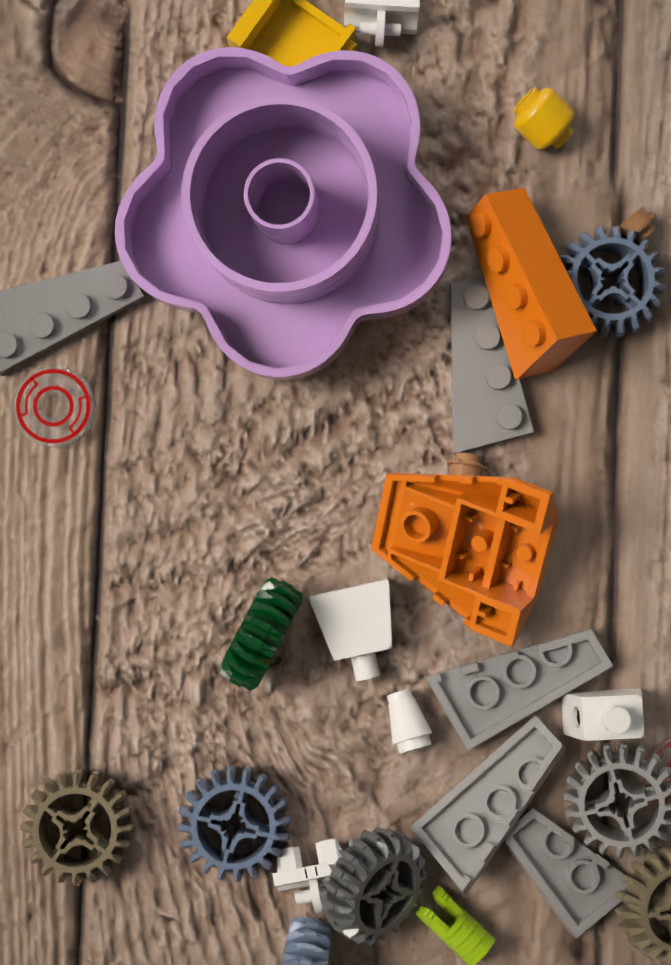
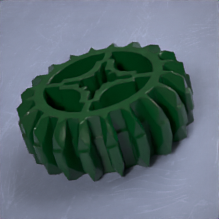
M273 577L265 580L221 662L220 675L227 678L230 683L239 688L242 686L250 691L259 686L303 602L302 592L293 588L292 584Z

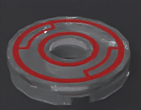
M55 365L35 369L24 377L14 392L12 405L15 423L26 438L40 446L58 449L73 444L87 435L95 421L97 408L95 395L85 378L68 367ZM52 396H61L66 404L64 413L58 418H49L44 411L45 402Z

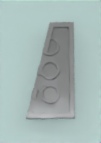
M587 629L425 676L464 746L467 750H470L613 667L592 629Z

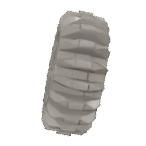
M621 742L620 753L613 754L610 743H605L603 745L604 757L601 758L594 749H591L587 753L591 765L578 760L575 763V769L580 775H568L567 783L574 789L564 792V800L574 804L567 807L565 813L569 818H579L572 827L575 833L588 830L584 837V843L587 846L593 844L598 839L600 841L599 853L602 855L606 854L610 845L616 847L615 854L619 859L623 858L624 847H631L632 854L637 858L641 855L640 844L644 843L650 851H654L657 848L654 835L665 841L669 838V831L664 825L671 826V781H665L671 777V768L667 766L655 770L660 763V756L654 754L647 761L643 760L645 754L644 746L639 745L636 748L635 755L628 754V743ZM620 769L640 774L649 781L651 786L646 787L645 783H630L625 779ZM607 772L609 788L597 794L596 799L587 800L586 792L590 784L599 775ZM617 784L620 793L626 794L625 799L630 796L627 816L624 807L618 806V802L613 803L615 801ZM658 799V805L652 817L641 826L636 827L635 812L642 807L648 806V801ZM597 813L599 817L610 816L615 818L619 822L621 829H615L603 824L594 814Z

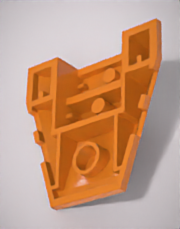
M388 473L385 477L371 550L411 582L415 579L434 594L432 599L441 606L447 604L465 618L463 623L472 631L512 647L515 645L542 588L559 522L554 492L514 477Z

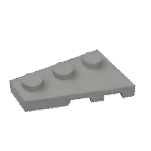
M528 807L522 813L503 843L571 936L578 938L621 902L615 892L626 889L627 884L621 878L625 874L613 867L600 855L578 842L573 836L534 808Z

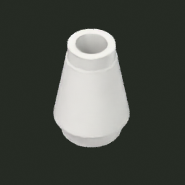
M411 689L388 695L392 745H397L399 754L432 745L429 737L432 731L413 697Z

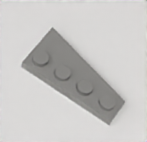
M118 261L0 291V376L146 299L140 287L125 270L122 262Z
M481 275L451 283L449 289L453 454L532 434L534 430L520 380L515 381L484 276Z
M536 715L410 826L466 895L566 750L562 743Z

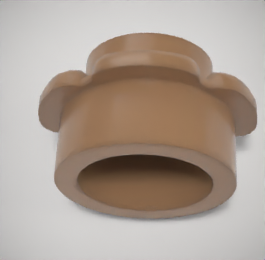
M640 207L619 226L621 234L626 237L629 231L635 230L636 237L634 242L639 244L656 228L651 223L656 216L655 213L650 215L643 207Z
M459 452L456 453L455 459L447 461V466L449 467L448 475L482 476V472L487 471V467L480 464V456Z

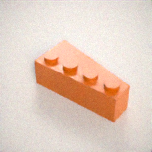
M525 188L485 194L467 215L466 220L515 381L553 372L597 330Z

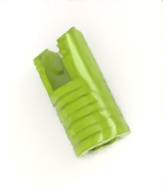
M438 885L432 892V897L452 918L445 924L432 910L423 906L415 914L467 965H476L491 949L495 938Z

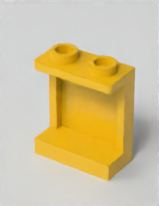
M253 0L227 36L229 47L259 52L288 67L296 66L323 53L341 50L356 51L358 44L355 43L356 27L349 23L345 28L306 0Z

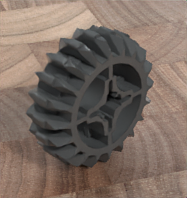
M377 826L372 832L363 830L359 840L350 838L349 847L345 851L338 850L340 857L335 864H329L331 874L322 880L326 890L320 895V899L324 902L322 912L326 915L328 922L336 932L358 944L365 942L372 945L376 939L385 941L389 931L398 932L399 924L403 919L409 920L408 913L412 907L419 906L416 898L420 893L424 892L425 889L420 883L427 876L423 869L426 860L421 856L420 849L415 846L416 844L397 830L393 831L390 828L382 829Z

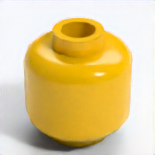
M534 87L522 97L512 111L516 115L513 127L537 150L546 149L551 145L558 149L574 132L570 128L574 119V110L552 88H543L539 91Z

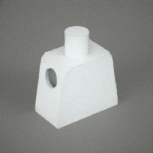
M388 579L309 596L310 603L333 660L351 657L356 681L380 676L375 652L392 648Z
M640 688L572 691L561 696L564 735L583 741L645 738L643 700ZM577 710H579L580 725L578 724Z

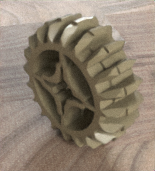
M78 768L75 771L73 782L66 771L58 774V785L51 778L46 779L42 783L46 793L35 790L30 797L36 805H27L23 809V813L27 817L34 819L33 821L23 822L20 825L21 831L33 834V836L27 838L22 843L24 848L35 846L37 852L30 857V862L34 864L43 858L47 864L42 868V875L47 876L55 868L59 870L56 876L58 883H63L68 873H72L73 885L79 886L83 881L84 872L91 883H96L99 880V869L105 875L110 876L114 872L112 861L122 864L126 859L125 853L120 848L130 849L133 846L134 840L123 833L133 832L136 829V823L133 821H123V818L131 815L134 812V807L132 805L120 807L119 803L127 796L125 790H122L113 796L109 792L115 785V780L112 778L103 787L98 785L101 773L98 771H94L91 774L88 782L85 781V772L82 768ZM68 794H83L91 797L88 804L81 809L72 808L67 804L62 806L55 801L57 798ZM101 806L106 810L111 822L110 841L103 837L105 832L99 828L96 821ZM89 811L90 814L84 821L86 826L83 828L88 830V833L82 831L68 842V838L73 833L71 828L75 825L70 824V822H76ZM48 813L53 816L51 821L60 830V839L56 846L51 842L47 831ZM76 845H83L90 850L96 848L101 852V854L87 859H76L66 855Z
M659 846L657 855L651 851H644V864L637 861L630 862L635 872L631 877L629 875L621 876L622 881L627 886L625 890L617 891L615 894L624 904L614 910L617 916L624 919L619 927L624 934L629 936L627 940L631 946L637 950L640 949L641 953L649 959L656 958L660 962L670 965L671 849L667 846ZM649 918L659 920L660 925L664 927V935L654 934L649 924Z

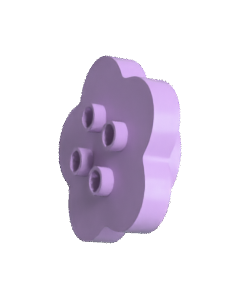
M224 47L205 51L187 60L166 82L160 94L155 112L154 127L157 155L154 162L132 182L121 200L115 221L117 252L132 280L152 297L172 308L202 314L217 345L236 364L252 374L271 380H295L310 376L322 370L337 358L361 322L393 317L405 313L422 303L436 289L449 261L451 247L450 220L438 192L416 168L420 147L419 110L408 83L390 64L364 52L341 50L323 53L296 66L288 67L253 50Z

